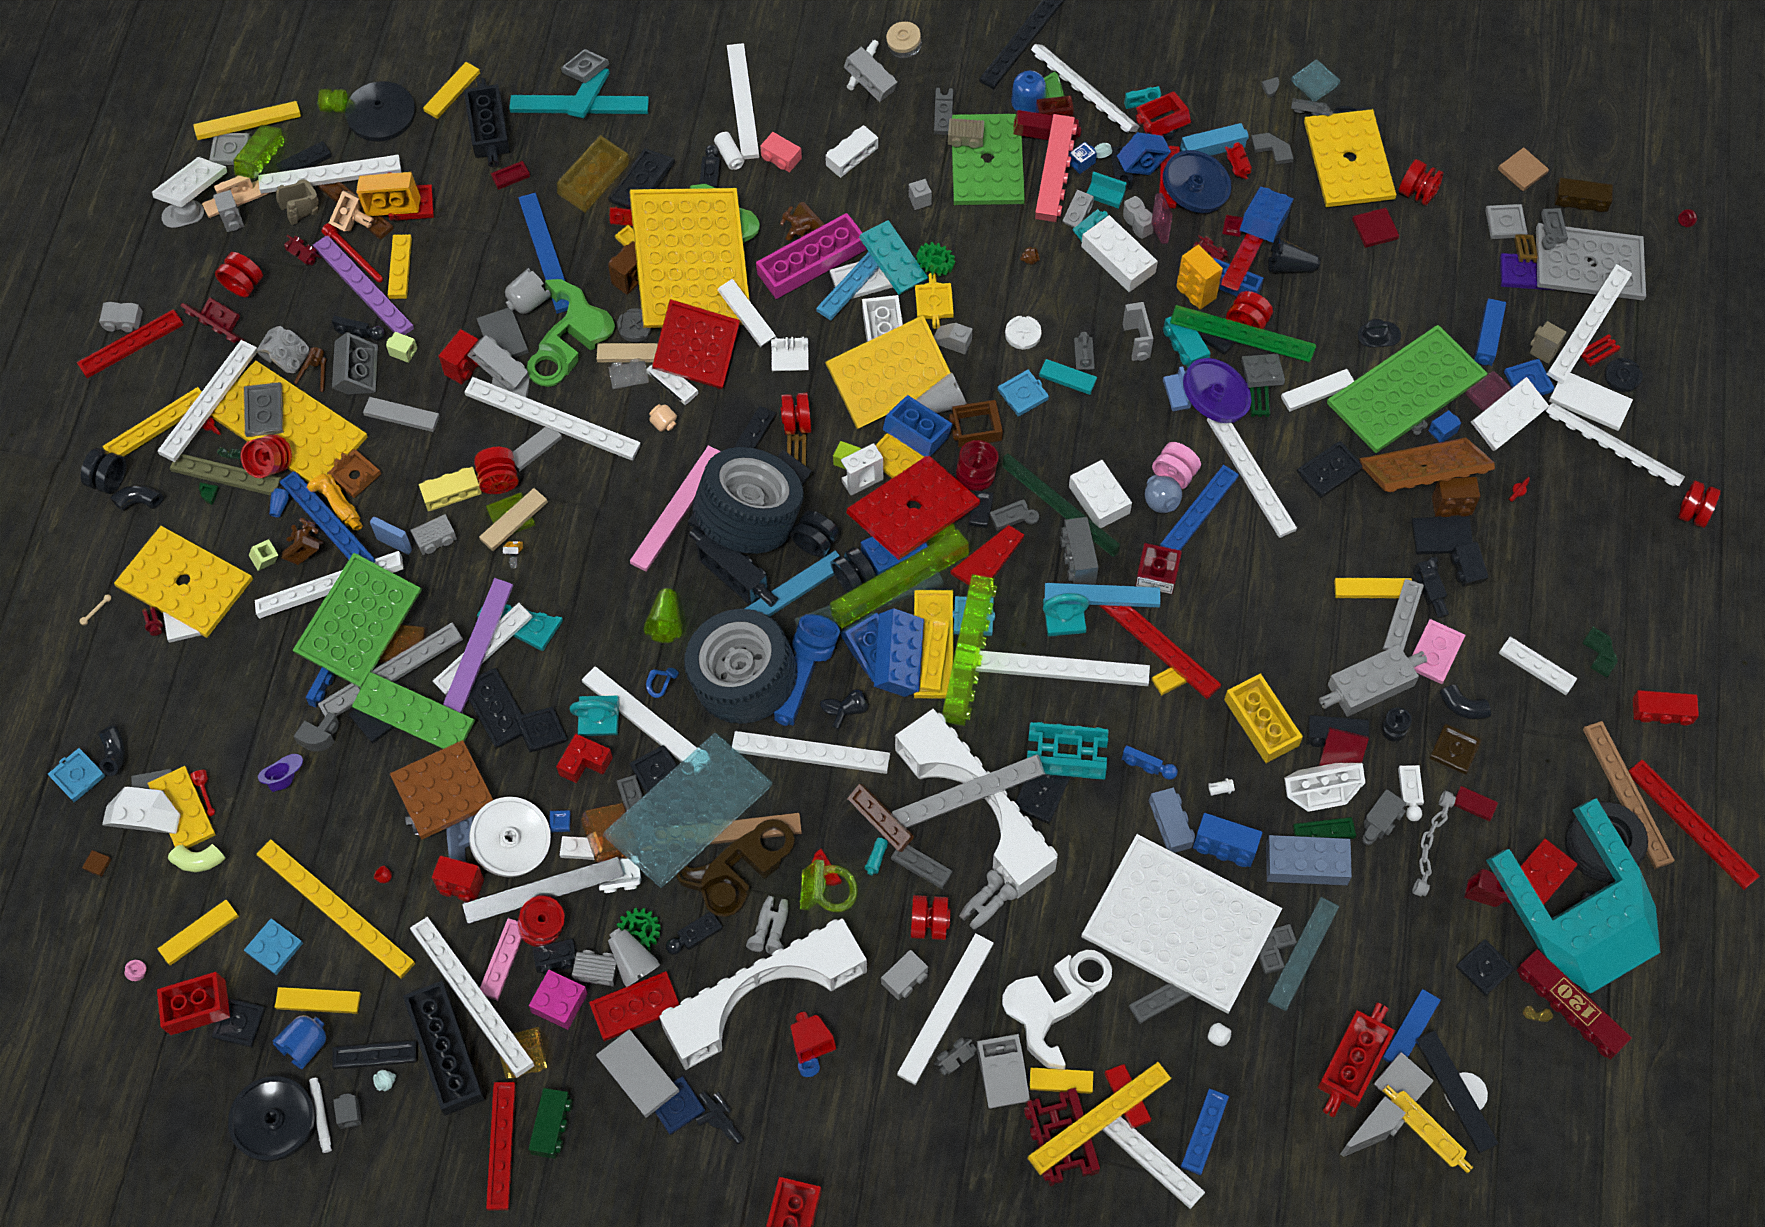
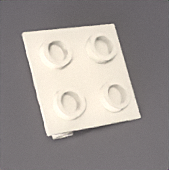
M775 337V339H771L772 371L808 370V338L793 339L791 337V339H788L786 337V339H777Z

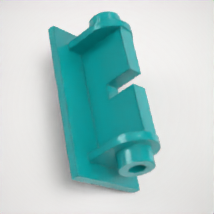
M1097 209L1072 230L1082 242L1083 234L1105 219L1108 213Z

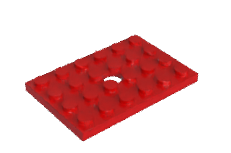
M925 456L848 507L846 513L893 556L900 560L980 504V499L933 458ZM909 501H917L920 503L921 508L910 509L907 503Z

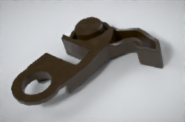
M770 819L761 822L754 830L734 841L712 863L705 866L689 868L685 864L688 861V854L672 843L668 846L667 858L670 868L681 886L700 891L708 911L717 916L727 917L735 915L740 911L750 894L749 886L731 868L743 858L765 879L779 869L780 860L789 855L795 840L793 831L786 823L781 820ZM769 830H778L785 836V844L777 851H768L760 843L762 835Z

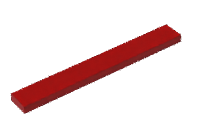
M1099 605L1206 699L1211 697L1221 687V684L1131 606Z
M1643 759L1628 771L1632 779L1743 890L1760 877Z

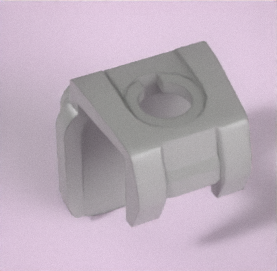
M277 326L267 332L256 352L269 363L273 361L285 372L295 373L307 357L309 347L291 330H285L283 327Z

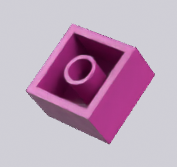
M548 970L530 1002L529 1008L533 1014L568 1030L588 993L585 986Z

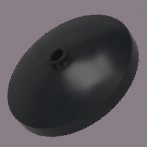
M379 81L364 85L351 95L346 104L345 116L350 129L357 136L368 141L380 142L394 139L403 134L413 123L416 110L411 94L404 87L393 82Z
M279 1076L261 1078L246 1086L235 1098L228 1117L230 1136L236 1147L254 1160L273 1162L285 1159L297 1152L309 1138L314 1126V1106L308 1093L297 1082Z

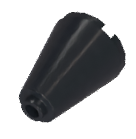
M1276 237L1270 250L1273 252L1272 257L1268 259V270L1270 272H1314L1315 269L1319 268L1320 259H1318L1317 254L1282 237Z

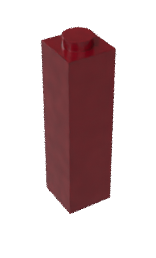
M1017 110L1014 118L1013 134L1049 140L1053 115ZM1074 119V124H1077L1076 135L1072 134L1071 139L1074 140V143L1081 134L1078 119Z

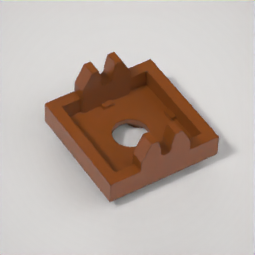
M354 449L348 455L342 453L340 460L336 458L334 467L327 474H331L335 483L355 498L379 477L381 472ZM354 470L360 472V476L357 479L349 477V474Z

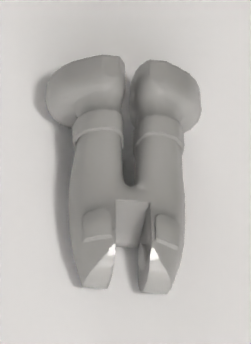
M990 870L987 873V886H984L979 893L973 896L960 913L959 917L965 921L975 910L979 912L970 923V927L973 929L987 922L998 908L1004 904V901L1014 900L1018 896L1017 891L1008 883L1001 888L1004 884L1003 879L994 870ZM1001 888L1000 892L986 906H983L993 893Z
M767 897L760 911L758 925L755 930L756 934L747 940L746 947L756 952L763 950L765 936L767 935L770 921L773 920L769 933L770 937L766 944V951L772 955L778 949L783 948L784 950L779 938L782 936V930L787 920L788 900L781 899L778 912L772 911L774 897Z

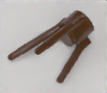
M317 347L310 349L294 384L299 382L309 365L316 367L321 364L320 391H324L325 363L327 359L323 357L324 351Z

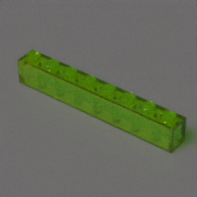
M959 530L952 532L831 602L832 617L842 629L969 555L968 541Z
M974 574L971 576L942 713L947 723L965 726L966 719L970 720L972 708L968 707L970 702H974L975 690H972L973 684L978 683L979 673L976 672L977 666L981 667L983 655H979L980 650L985 649L986 638L983 635L984 631L988 632L990 620H987L988 614L992 615L994 603L990 602L991 597L996 596L997 586H994L995 578Z

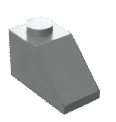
M958 323L943 325L937 329L934 339L937 345L966 354L972 341V328Z

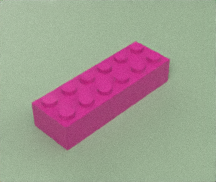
M845 213L757 261V275L775 299H778L865 251L866 247L859 238L862 232L851 217Z

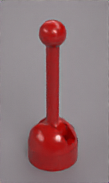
M206 770L195 771L190 774L193 784L201 787L208 808L207 814L213 816L215 810L211 807L204 786L208 780Z

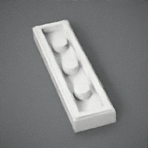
M733 279L718 288L717 291L760 347L775 338L776 335Z
M1345 369L1285 392L1281 395V398L1290 412L1334 395L1350 385L1354 380L1349 371Z
M1509 637L1499 652L1505 658L1564 695H1567L1577 680L1573 675L1512 637Z

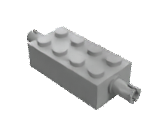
M1396 645L1331 675L1328 686L1332 693L1320 697V704L1326 709L1339 703L1347 717L1415 686L1419 676L1414 667L1426 663L1427 657L1423 651L1406 657L1401 647Z

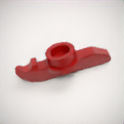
M208 417L202 428L207 431L212 430L213 433L220 435L219 430L214 426V420Z
M1530 477L1522 483H1517L1513 486V494L1509 498L1510 501L1525 495Z

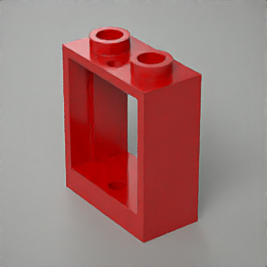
M1174 91L1136 107L1138 113L1136 115L1139 125H1143L1146 134L1163 135L1191 123L1188 107ZM1171 110L1174 111L1173 114L1161 118L1157 121H1150V119L1157 117L1161 114H1164Z

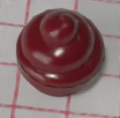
M1691 209L1682 211L1678 217L1679 223L1684 227H1692L1697 222L1696 213Z

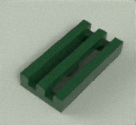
M1262 386L1264 387L1265 410H1262L1261 387H1256L1258 410H1255L1254 387H1249L1251 394V417L1258 415V417H1262V415H1265V417L1270 416L1268 386Z

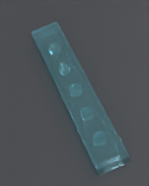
M1322 897L1320 898L1268 999L1269 1003L1285 1011L1287 1010L1339 908L1338 905Z

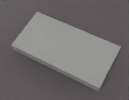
M630 1029L596 1054L600 1062L645 1118L679 1092L675 1084Z

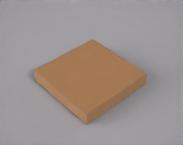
M1524 147L1498 167V170L1522 191H1525L1549 171L1545 165Z

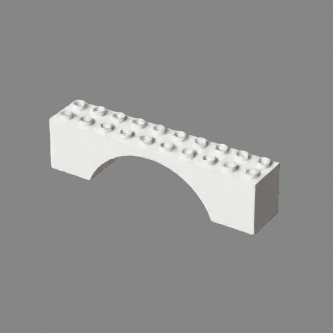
M934 709L895 735L896 752L918 779L939 777L956 780L964 784L990 773L982 768V763L976 756H972L968 745L965 742L961 743L957 738L956 731L946 725L943 715L941 713L937 714ZM1004 790L984 798L996 815L1001 835L998 848L994 853L992 869L1000 875L1005 884H1010L1017 891L1018 896L1016 898L1018 899L1055 872L1057 853L1052 846H1047L1043 835L1032 828L1029 818L1022 816L1018 805L1007 798V793Z
M843 918L832 920L826 925L827 927L812 931L803 940L797 939L793 941L790 947L784 950L783 948L776 950L767 959H759L754 963V966L739 970L732 978L720 980L717 986L711 989L709 987L699 992L698 996L684 999L680 1003L681 1005L664 1010L662 1015L659 1016L663 1030L684 1069L687 1070L722 1051L723 1030L730 1012L737 1002L755 987L776 979L800 978L816 982L833 991L867 972V960Z

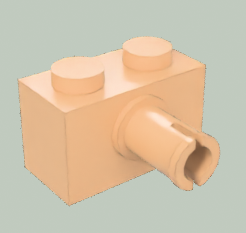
M342 191L329 224L343 231H351L355 221L370 228L372 224L369 222H373L374 218L360 212L362 204L357 195L349 191Z

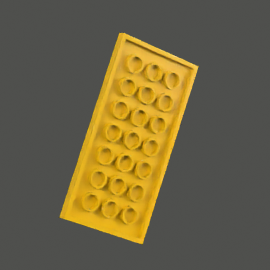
M255 361L238 378L210 415L211 418L247 442L267 436L246 437L244 386L281 382L283 433L275 435L283 437L289 443L292 450V461L287 469L292 472L295 471L308 483L318 475H328L327 472L334 467L336 458L340 460L342 453L348 455L354 449L357 450L368 438L367 433L258 361Z

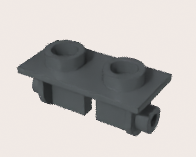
M1081 332L1078 338H1074L1076 370L1095 369L1093 339L1089 337L1087 332Z
M960 1038L953 1044L954 1047L951 1050H945L937 1056L938 1060L933 1064L941 1065L940 1072L943 1075H949L960 1066L956 1060L958 1057L964 1063L975 1055L974 1052L977 1049L973 1044L969 1045L972 1042L971 1039Z

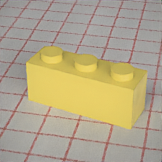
M473 467L463 468L458 472L445 474L440 478L426 480L419 484L428 512L482 494Z

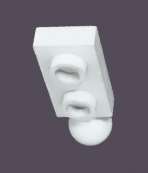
M1419 765L1399 766L1401 798L1407 802L1405 806H1409L1406 816L1411 821H1418L1422 817V810L1417 805H1423L1424 803Z

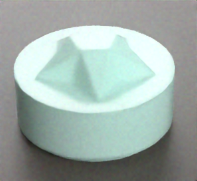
M1101 143L1094 148L1097 152V158H1104L1112 153L1111 145L1108 143Z

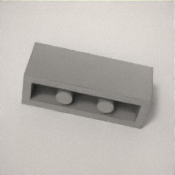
M860 47L847 57L844 68L879 102L894 92L897 81L868 51Z
M486 335L477 342L468 354L473 361L508 391L514 389L528 372L521 362L515 361L507 350L501 349L493 338Z

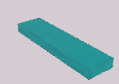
M604 68L588 82L581 85L567 109L568 115L585 117L606 81L609 69Z

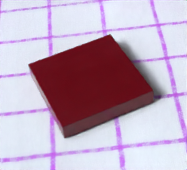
M1387 208L1355 215L1352 218L1365 248L1399 239V234Z
M1329 727L1319 766L1333 763H1362L1369 738Z

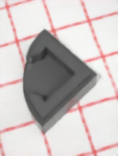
M1278 77L1262 81L1261 86L1268 98L1274 96L1278 90Z

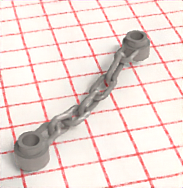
M1446 790L1442 793L1439 800V805L1443 806V810L1432 818V826L1429 831L1423 834L1421 840L1423 853L1419 864L1423 878L1422 880L1417 879L1412 891L1413 894L1420 897L1422 895L1426 896L1430 885L1427 884V879L1431 875L1432 870L1428 859V850L1433 842V832L1436 827H1440L1448 819V808H1452L1456 800L1453 793ZM1441 815L1444 819L1438 824V821L1435 820ZM1426 835L1428 838L1431 837L1429 845H1424ZM1427 861L1428 870L1424 872L1423 863Z

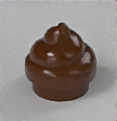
M1036 247L1026 248L1020 260L1030 265L1038 262L1039 254Z

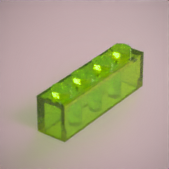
M261 125L233 159L235 175L255 179L262 172L266 164L269 163L273 155L276 154L277 150L283 146L284 137L282 136V129Z

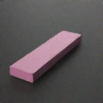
M507 919L479 988L485 997L496 1001L499 1000L523 940L519 935L517 929L518 921Z

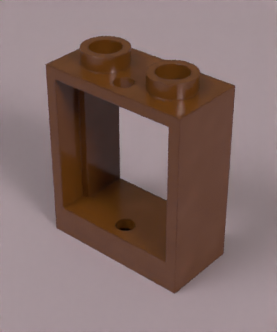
M996 400L952 406V414H949V421L954 425L955 430H952L953 440L957 441L958 447H962L967 442L973 440H981L987 443L1002 441L1003 431ZM989 414L992 431L962 435L959 419Z

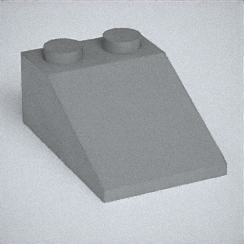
M1384 1097L1347 1143L1340 1155L1345 1157L1385 1140L1389 1134L1394 1136L1405 1122L1402 1118L1406 1112L1387 1097Z

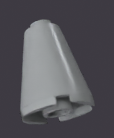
M953 373L946 375L916 399V401L935 413L952 410V406L966 404Z
M618 928L609 934L611 938L608 942L626 987L660 966L658 960L626 929L621 931Z

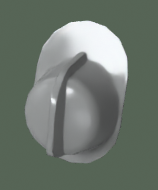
M193 199L183 207L172 204L163 211L162 221L167 227L171 228L192 224L202 219L204 208Z

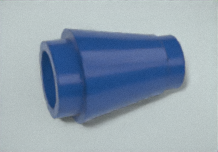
M275 488L271 492L269 515L277 518L281 517L290 498L288 491Z

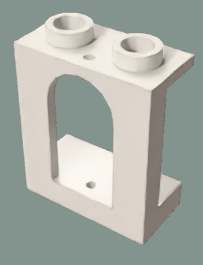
M874 443L841 459L842 464L847 470V475L842 477V483L850 495L883 480V457Z

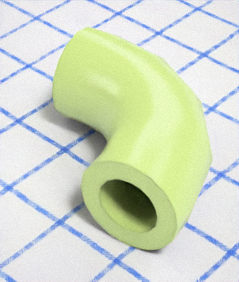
M213 844L200 852H191L185 846L179 845L169 853L168 860L184 871L201 872L210 870L225 860V857Z

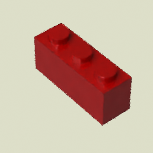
M1638 690L1633 697L1634 720H1640L1641 722L1659 721L1662 724L1680 723L1681 725H1691L1699 717L1697 695Z

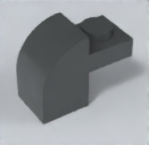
M328 712L318 728L304 721L293 737L298 745L310 751L326 750L334 744L331 734L337 731L339 721L334 714Z

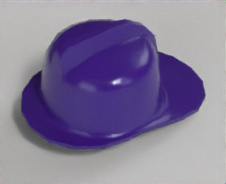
M299 754L287 755L264 768L259 773L258 779L261 783L267 784L272 792L285 789L292 784L294 773L302 766L303 758Z

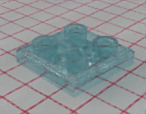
M1317 59L1291 78V81L1314 102L1338 86L1341 81Z

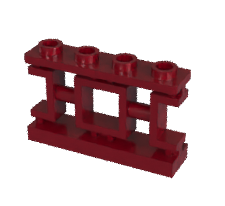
M1076 1088L1068 1089L1064 1093L1060 1092L1058 1095L1060 1104L1042 1108L1039 1098L1034 1101H1027L1024 1114L1026 1120L1031 1121L1032 1128H1030L1032 1140L1037 1141L1038 1148L1036 1150L1051 1140L1049 1131L1066 1126L1069 1127L1073 1124L1071 1118L1061 1121L1059 1119L1057 1111L1067 1109L1066 1100H1068L1074 1123L1084 1116ZM1035 1108L1038 1116L1049 1114L1052 1123L1042 1126L1043 1135H1041L1034 1111ZM1091 1139L1081 1145L1088 1167L1085 1166L1084 1159L1072 1162L1071 1155L1069 1154L1063 1158L1064 1164L1054 1167L1055 1176L1051 1168L1042 1174L1044 1181H1048L1049 1186H1053L1055 1183H1062L1061 1172L1080 1167L1083 1177L1089 1174L1090 1176L1099 1174L1100 1167Z

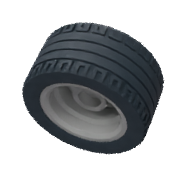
M728 448L711 457L705 466L693 501L694 517L700 528L709 538L726 548L743 553L757 554L769 552L781 546L788 539L800 510L804 492L795 471L778 457L754 448Z
M734 609L717 614L704 622L694 632L686 647L684 668L687 678L701 704L710 714H713L714 717L720 720L742 724L766 718L784 705L796 685L797 663L787 638L777 622L762 612L751 609Z

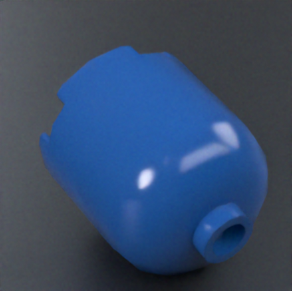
M1024 71L1018 74L1014 80L1011 97L1012 106L1016 111L1040 112L1046 102L1045 80L1036 71Z
M304 1015L298 1016L273 1040V1045L284 1056L288 1053L293 1058L291 1062L298 1068L303 1069L326 1042V1033L322 1029L324 1024L317 1017L312 1019Z

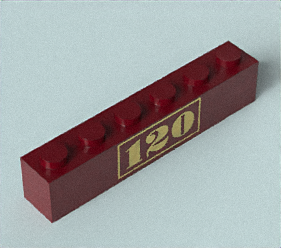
M1538 949L1517 969L1519 977L1524 982L1533 986L1535 992L1540 997H1544L1556 1012H1560L1566 1018L1569 1025L1576 1027L1585 1040L1592 1042L1602 1056L1608 1057L1611 1060L1632 1039L1628 1033Z

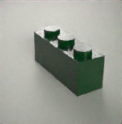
M543 1088L528 1149L531 1155L556 1159L557 1153H561L563 1146L561 1135L562 1132H566L568 1120H565L567 1112H570L572 1108V1099H570L568 1092Z

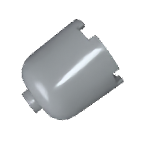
M527 268L506 287L505 297L508 300L506 305L511 311L515 309L521 314H527L549 299L551 294L549 290L544 291L541 286L544 283L533 271L530 272V269Z

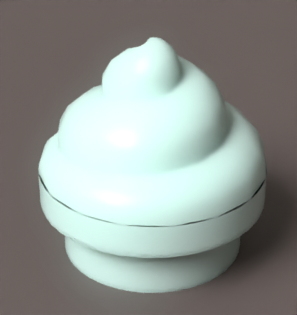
M386 1070L378 1071L373 1077L377 1090L387 1091L391 1089L396 1075Z

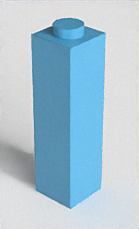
M1240 123L1182 137L1180 149L1181 151H1200L1211 156L1227 152L1225 147L1233 148V145L1237 142L1245 147L1249 136L1247 130Z

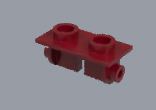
M287 235L290 240L284 244L286 251L296 257L301 252L298 259L306 265H313L316 256L321 258V256L316 254L317 249L309 244L307 247L303 244L304 240L296 235L294 238Z
M1200 235L1198 236L1200 242H1196L1193 248L1199 244L1207 253L1211 254L1212 258L1225 262L1224 259L1230 260L1227 255L1228 252L1221 246L1217 248L1213 245L1214 242L1206 236L1205 238Z

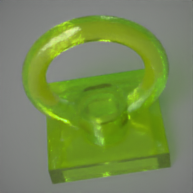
M816 859L802 870L800 909L809 910L818 903L828 911L843 912L854 904L858 888L855 878L847 869L837 865L824 867V861ZM829 873L839 874L848 882L850 893L847 900L841 904H832L822 896L826 887L824 876Z

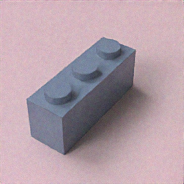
M1174 787L1151 793L1149 804L1166 849L1176 853L1192 848L1195 834L1192 829H1189L1187 824L1188 816L1185 811H1182L1180 795L1176 794Z

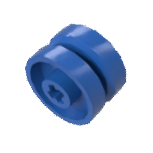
M809 614L801 617L792 641L793 649L800 656L812 661H826L830 659L840 634L837 624L821 615Z

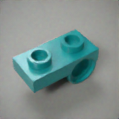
M1159 86L1126 93L1125 108L1138 107L1161 97Z

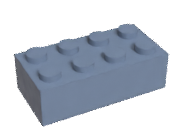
M1269 835L1266 843L1267 882L1348 885L1351 879L1350 839Z

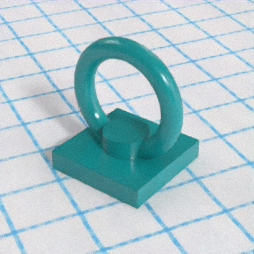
M1075 593L1060 594L1048 599L1046 602L1043 599L1047 635L1058 636L1086 633L1084 611L1089 606L1088 599L1083 595ZM1077 601L1081 604H1062L1060 602Z
M618 695L579 697L578 702L570 706V712L578 716V735H618Z

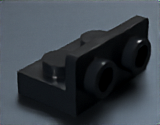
M573 939L532 948L537 973L546 974L548 970L553 971L559 968L563 970L570 969L575 964L576 952Z

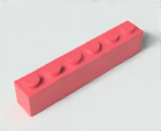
M1053 115L1035 219L1056 222L1057 216L1061 217L1062 206H1060V200H1064L1065 189L1062 188L1063 183L1067 184L1068 173L1065 172L1066 167H1070L1071 157L1068 155L1069 151H1073L1074 140L1071 139L1072 134L1076 135L1077 124H1074L1075 117Z

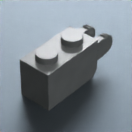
M1386 789L1363 822L1364 827L1367 829L1362 838L1364 845H1372L1378 837L1382 839L1385 834L1389 836L1395 828L1393 824L1395 820L1398 819L1400 821L1406 813L1404 807L1407 802Z

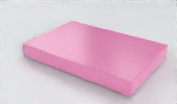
M1429 619L1413 653L1415 655L1423 651L1427 657V662L1414 667L1416 673L1443 684L1465 634Z

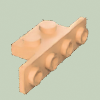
M247 173L214 186L217 194L231 190L237 207L269 194H261L259 180L251 183ZM214 198L202 203L209 218L219 214Z

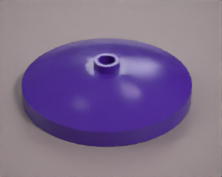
M1202 358L1194 361L1185 371L1183 376L1185 394L1191 404L1207 418L1220 423H1234L1239 421L1250 409L1251 394L1247 383L1228 364L1217 359Z

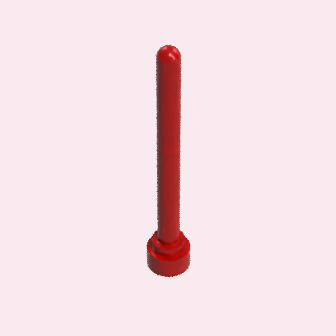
M329 223L323 226L322 233L325 236L328 235L331 239H334L377 282L383 281V277L338 234L337 227Z

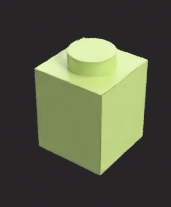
M394 332L386 344L390 356L408 363L417 350L413 338Z
M268 539L253 546L249 557L257 570L260 571L275 564L278 554Z

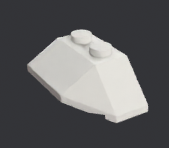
M1333 763L1298 770L1284 778L1287 797L1308 812L1345 805L1352 799L1360 787L1365 784L1362 763Z
M124 787L107 805L102 825L176 834L180 813L161 790Z

